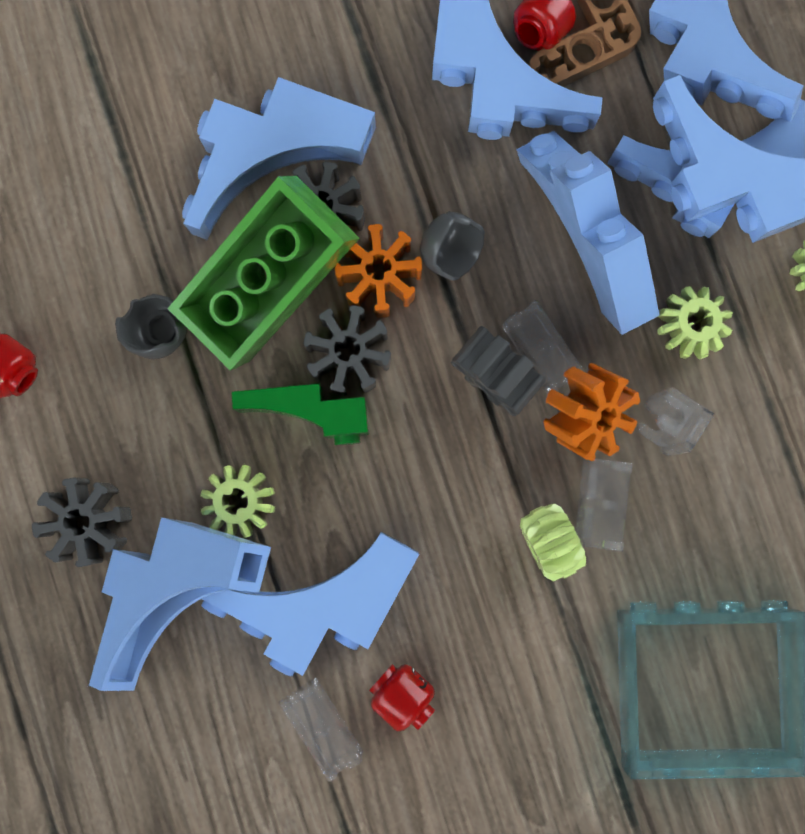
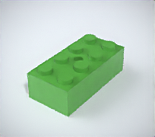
M278 176L167 309L231 371L253 359L360 238L297 176Z

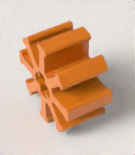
M373 224L368 226L369 241L372 242L373 250L367 252L355 243L344 257H350L357 265L341 266L340 263H337L335 275L340 287L344 286V283L360 282L352 292L346 293L349 306L355 305L360 307L371 292L376 293L375 316L377 318H384L390 316V306L386 303L385 292L390 290L403 301L404 307H408L414 301L415 287H409L400 279L415 277L416 280H420L422 277V259L420 256H417L415 260L398 261L405 252L409 253L411 251V238L403 231L398 232V238L387 251L381 249L383 226L381 224ZM383 264L385 271L384 279L376 280L374 278V273H372L374 272V265Z
M589 363L588 373L574 366L564 372L563 376L567 378L570 388L568 396L554 389L549 391L546 403L560 410V412L550 419L546 418L543 423L545 430L557 437V443L586 460L594 461L597 450L608 456H612L619 451L620 447L616 445L613 433L616 427L629 434L634 432L637 420L623 412L634 404L638 405L640 397L637 391L626 386L629 382L628 379L597 364Z

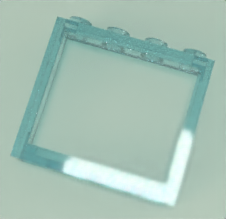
M761 600V608H745L744 601H717V608L701 609V602L696 601L673 602L674 609H657V603L630 602V610H617L622 769L630 779L805 777L804 611L789 608L788 601ZM776 623L782 748L639 750L636 625Z

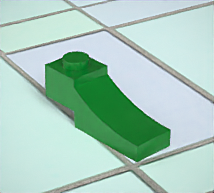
M320 384L231 392L233 410L239 413H274L302 419L322 428L324 437L326 439L334 438L336 446L361 443L360 436L369 435L365 397L323 401V390Z

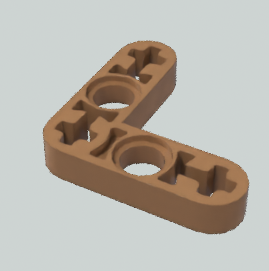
M577 0L590 26L562 39L552 49L543 48L532 56L529 66L536 72L539 71L541 64H544L547 69L559 64L562 57L561 54H563L564 64L554 70L552 78L549 79L546 74H542V76L564 87L628 56L633 52L641 37V27L627 0H612V5L605 9L594 6L591 0ZM616 13H619L615 19V22L613 23L611 18ZM615 26L620 34L625 32L629 34L625 43L621 38L615 40L612 38ZM576 45H588L594 51L595 57L587 63L579 62L574 58L572 49Z

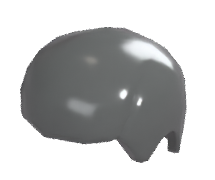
M449 211L446 214H441L423 232L419 250L424 265L435 274L449 280H458L469 272L480 256L484 246L485 231L483 227L466 215L458 212Z
M151 294L140 298V300H132L125 316L117 317L115 322L117 340L129 352L151 360L165 358L172 354L184 340L187 327L167 309L173 303V300L170 297L158 294Z

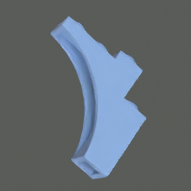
M440 0L432 80H438L443 85L450 87H460L465 83L473 84L468 132L477 133V136L483 139L497 140L502 138V136L509 137L514 121H520L523 126L529 128H541L548 124L563 126L562 128L569 132H584L588 129H594L601 115L603 98L585 95L564 88L540 75L526 64L503 36L494 18L489 0Z
M728 0L654 1L649 10L650 34L654 35L656 39L664 44H677L663 68L664 81L681 75L688 91L697 104L703 105L711 91L726 102H740L753 107L767 118H781L791 122L799 108L804 85L788 79L773 70L748 47L732 19Z
M681 75L662 83L653 97V111L658 123L661 126L665 125L671 139L670 151L675 163L683 167L671 182V198L676 209L684 213L687 222L736 203L738 208L736 216L739 226L745 233L749 234L752 243L805 222V158L785 157L765 152L738 140L723 130L697 104L688 91Z
M278 77L274 89H268L263 97L260 113L263 116L214 99L210 111L203 112L197 129L202 145L206 152L211 155L204 156L198 170L200 183L195 195L190 194L186 199L182 211V218L185 219L183 224L192 235L208 240L217 220L236 196L259 178L291 164L312 160H341L362 165L376 128L375 112Z
M800 99L799 108L791 122L781 118L774 119L768 126L753 136L742 140V142L771 154L792 158H805V101ZM623 135L607 164L614 167L615 172L620 177L629 181L638 180L651 187L652 193L658 198L673 202L671 198V182L683 167L675 163L670 150L655 148ZM734 204L690 222H687L684 213L676 210L672 218L680 222L682 229L689 234L710 238L722 227Z
M554 130L538 135L530 143L518 148L517 153L520 163L541 187L568 231L590 278L601 313L621 335L660 316L644 235L621 214L611 169L591 151L584 154L578 153Z
M161 517L151 555L113 549L102 588V593L112 596L113 599L89 686L100 691H134L141 669L154 643L164 629L183 610L204 597L226 590L260 591L271 547L192 522Z
M380 532L376 541L355 563L326 581L306 588L280 592L226 590L202 598L204 601L201 606L218 617L224 618L226 614H229L242 621L239 627L256 638L263 639L265 635L271 637L272 639L264 652V655L272 659L269 664L285 675L293 676L296 672L303 676L328 628L336 632L334 639L346 647L357 650L359 645L369 649L418 558L419 552Z

